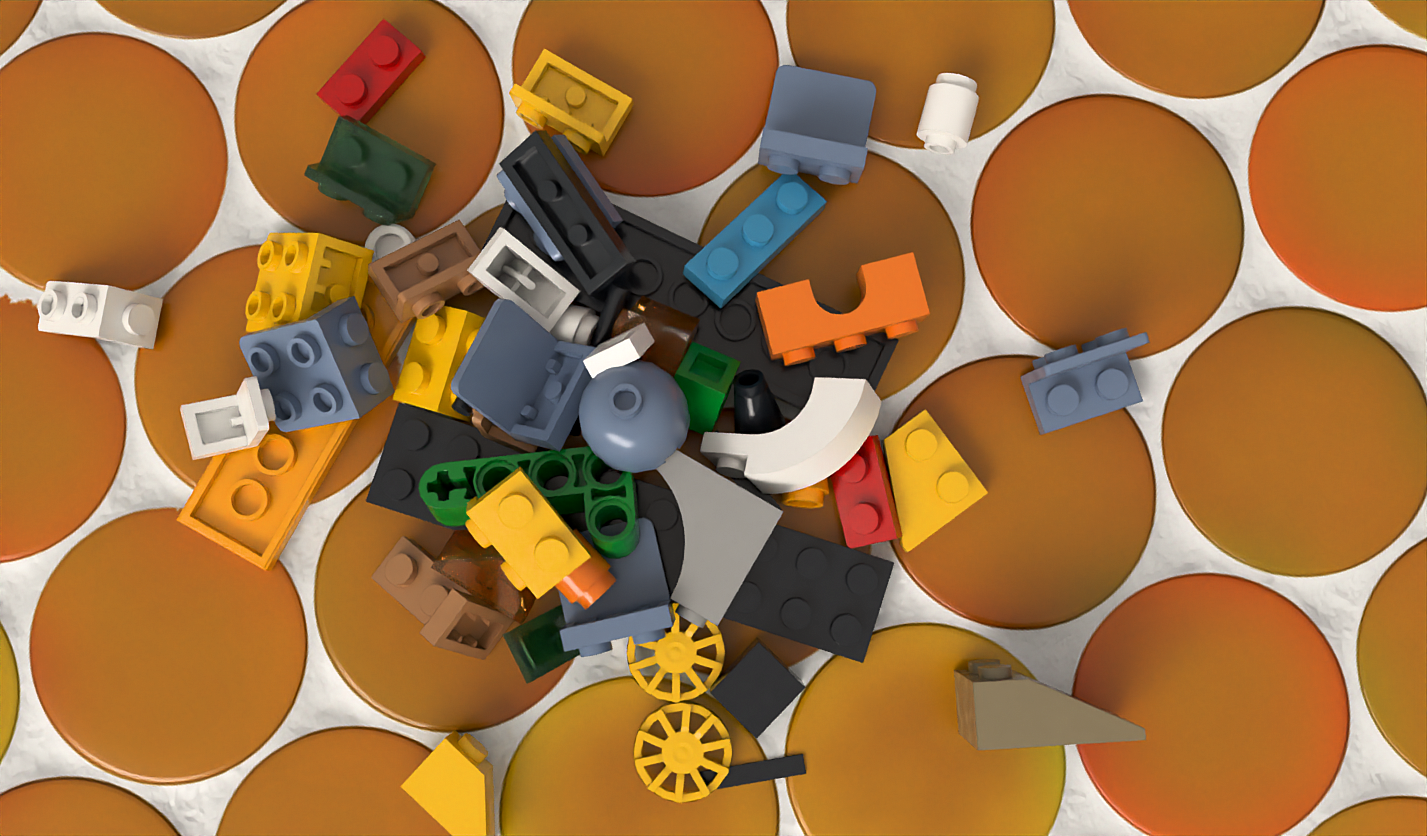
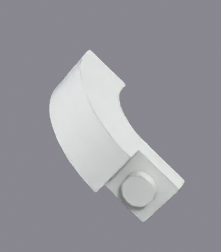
M815 377L812 392L805 407L796 418L784 427L765 434L704 432L700 452L717 467V472L732 478L747 477L763 494H778L800 490L829 477L856 454L875 424L882 401L866 379Z

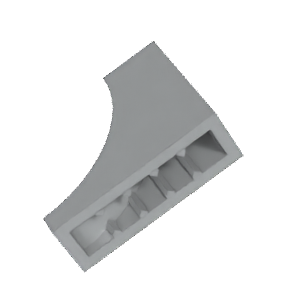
M675 450L671 456L665 459L666 463L656 468L671 488L682 515L685 535L682 570L670 599L679 603L675 612L689 622L703 628L708 620L718 626L783 511L680 451Z

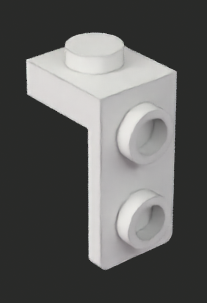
M48 281L45 292L42 294L38 304L40 316L38 330L48 333L98 338L134 347L153 349L163 299L110 285Z
M256 376L244 378L236 395L181 405L180 408L193 460L256 447L268 432L269 421L276 419L271 393L268 388L260 390Z

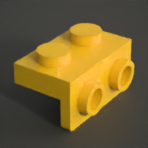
M546 49L542 51L523 85L514 84L509 92L515 106L518 108L515 113L521 119L538 129H543L545 124L561 132L562 135H565L573 148L584 155H587L589 150H592L604 156L634 106L633 99Z
M443 306L435 314L425 319L417 318L392 400L467 422L471 421L472 414L470 417L456 412L451 407L457 397L451 390V382L486 318L466 310Z
M521 467L517 468L482 497L478 498L475 496L467 502L466 514L470 519L465 522V525L471 535L485 549L492 544L506 560L500 566L510 582L519 591L528 587L537 599L591 557L590 551Z

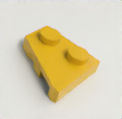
M926 409L882 440L885 463L888 466L891 481L890 486L903 536L899 538L900 546L905 552L911 551L988 493Z

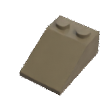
M998 659L968 661L967 670H954L958 732L977 750L1146 740L1145 728L1110 711L1011 670V665L1000 664Z

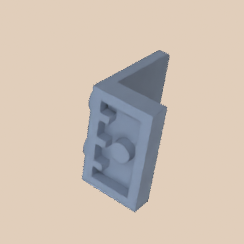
M1123 328L1082 344L1083 353L1079 354L1076 345H1071L1033 360L1032 364L1035 370L1020 378L1040 435L1143 402L1126 352L1150 343L1147 332L1130 337L1127 328Z

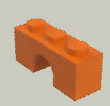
M911 252L861 265L856 273L861 294L860 304L855 310L846 314H832L822 309L813 296L809 279L757 292L755 302L771 361L783 358L785 366L816 358L815 349L835 345L836 352L839 353L867 345L865 336L886 331L887 338L894 339L918 332L917 323L923 322L930 315L914 253Z

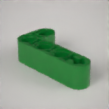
M589 446L561 449L560 452L551 450L445 462L430 467L420 479L418 488L420 497L436 520L446 526H463L470 519L466 514L467 502L473 499L472 497H475L476 493L478 498L482 497L517 468L521 467L559 515L585 512L589 534L594 547L601 555L611 559H620L631 554L639 543L640 527L636 483L633 473L618 470L622 472V475L616 482L611 484L597 482L596 480L601 473L610 469H616L604 463L602 459L593 453ZM559 475L568 478L566 484L560 489L554 491L544 489L545 483L551 477ZM619 519L627 523L624 531L618 535L605 536L600 533L602 526L610 520Z

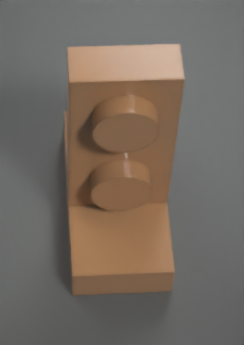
M405 536L400 538L371 577L424 624L419 633L433 646L485 660L515 620V617L502 606L479 597L419 544Z

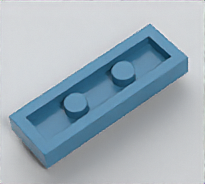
M782 174L684 266L683 275L721 309L824 210L827 201L798 175Z

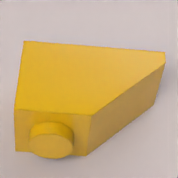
M454 730L400 787L452 836H495L493 765L485 759L488 756V751L472 735L465 733L461 736Z

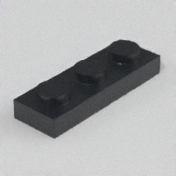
M535 130L499 163L589 295L599 293L636 263L630 251L546 130Z

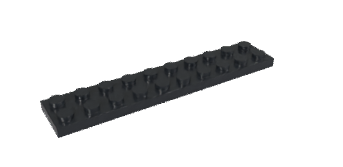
M399 403L366 502L472 536L466 525L446 526L436 520L420 497L418 488L421 477L430 467L440 463L522 453L484 438L476 427ZM607 470L601 473L596 481L601 484H611L616 482L622 474ZM559 475L551 477L545 483L544 489L553 491L560 489L566 484L568 478ZM635 479L639 518H648L654 524L671 597L679 580L684 560L685 535L682 515L671 490ZM585 512L560 514L572 531L575 529L579 532L588 530ZM613 519L606 522L602 527L621 523L624 521L619 519ZM776 524L723 618L863 663L894 562Z

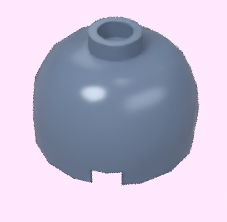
M634 360L624 366L611 367L597 374L583 390L578 409L582 436L593 453L613 469L632 473L653 470L666 463L665 459L671 456L677 447L680 449L685 442L690 423L687 399L673 376L651 362Z

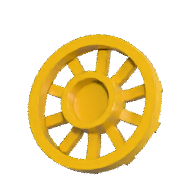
M672 602L676 620L671 627V631L665 632L666 637L659 639L658 642L652 641L637 644L655 650V655L636 662V645L633 642L632 636H630L627 644V661L633 678L645 692L657 699L678 703L702 695L716 682L723 668L725 646L719 627L708 620L705 624L713 636L694 641L692 636L699 626L691 623L686 632L679 630V615L675 612L679 603ZM716 644V660L697 655V649ZM658 663L660 669L649 683L639 669ZM694 663L713 669L704 682L701 681L693 670L692 665ZM667 672L672 673V693L656 688ZM685 672L696 688L680 693V673Z
M690 701L671 702L654 710L641 724L634 742V763L639 777L647 786V789L657 796L681 804L697 801L714 792L726 778L732 761L731 738L723 721L709 708ZM683 710L681 729L674 730L666 714ZM690 712L698 713L706 718L695 732L689 730ZM656 720L660 721L668 735L665 740L648 733V730ZM714 724L722 739L703 743L701 737ZM643 741L662 748V753L642 757ZM724 748L722 765L704 757V752ZM664 762L666 766L653 780L645 766ZM700 765L717 772L715 778L707 785L697 769ZM672 771L677 773L675 791L660 786ZM685 774H691L699 788L698 790L683 792Z

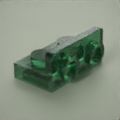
M344 115L338 117L320 163L307 165L304 175L319 184L317 188L321 193L336 200H349L362 207V214L368 219L389 226L414 217L436 163L358 120Z

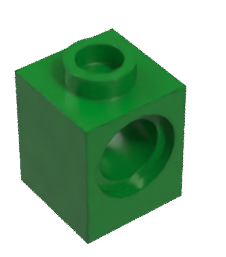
M693 341L676 371L674 379L687 399L690 415L688 429L704 435V432L713 431L724 408L741 361Z

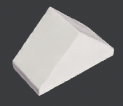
M501 227L467 270L499 298L512 300L548 332H550L580 292Z

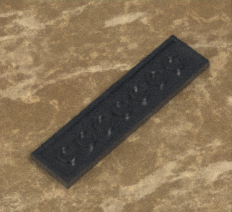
M507 200L482 248L483 250L500 227L505 229L580 291L573 300L574 302L584 307L593 308L599 314L602 312L612 283L630 289L631 293L620 324L632 329L645 323L655 341L684 355L693 341L741 361L737 374L750 369L761 371L774 398L799 410H803L809 400L815 377L866 379L875 391L899 341L896 338L888 339L887 334L881 332L865 336L867 345L853 350L837 353L835 345L815 349L816 358L799 364L785 366L783 358L771 361L755 299L757 292L783 286V284L758 273L720 309L683 275L684 266L704 248L703 246L614 204L612 205L623 219L614 230L630 251L636 263L599 293L589 295L565 260L554 261L550 256L541 251L534 240V231L523 215L514 210ZM816 301L822 309L829 313L844 314Z

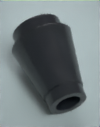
M755 369L738 373L733 379L735 434H765L784 427L786 424L785 419L765 380L764 374Z

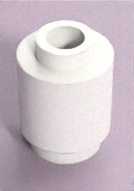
M941 73L937 76L936 83L929 86L917 130V136L925 142L924 147L927 150L937 154L952 155L955 149H962L967 146L979 102V96L976 94L977 83L971 78L955 73Z

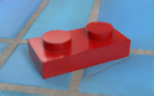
M383 18L316 95L360 132L426 57L422 50Z
M878 435L868 436L856 454L839 470L830 475L848 548H856L903 537Z

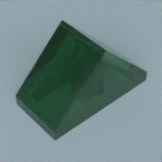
M562 604L503 634L527 684L580 655L579 649L564 652L559 631L566 624Z

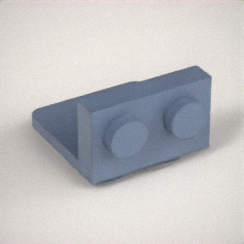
M791 65L780 66L776 71L766 124L763 128L758 164L765 165L769 170L780 174L795 175L801 172L816 175L820 180L831 184L846 185L849 182L858 184L864 170L868 151L866 142L876 96L875 85L867 80Z
M355 296L337 300L305 320L250 332L241 337L239 341L253 376L257 377L260 390L268 388L271 393L276 415L274 422L283 432L361 418L395 392L389 378V373L381 360L369 332L367 321L361 313Z
M500 298L494 302L452 379L451 390L457 397L516 441L560 452L579 415L578 409L583 390L592 379L583 360L596 347L557 340L512 300Z
M639 518L640 539L636 549L631 554L620 559H611L603 556L611 565L608 571L617 580L588 609L585 610L577 601L571 604L559 591L566 622L559 630L564 652L579 649L581 657L593 656L612 650L611 641L632 636L635 645L665 638L664 628L674 625L676 618L670 599L654 524L650 519ZM621 522L601 528L600 533L605 536L618 535L624 531L627 523ZM589 531L580 532L594 547Z

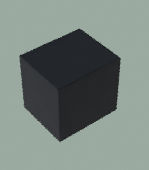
M757 637L711 686L710 693L755 738H758L806 687L802 680Z

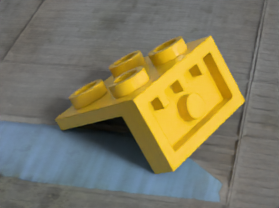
M269 233L267 240L262 244L258 253L257 264L260 271L256 288L250 294L246 303L245 314L248 319L246 331L254 332L305 320L337 300L355 296L361 309L369 275L368 264L372 262L374 251L321 233Z

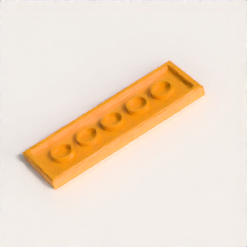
M368 275L360 310L367 321L369 332L381 360L388 370L416 322L417 317L415 316L400 323L372 278ZM359 418L290 432L281 431L274 421H269V430L258 446L213 456L176 520L261 569L271 571Z

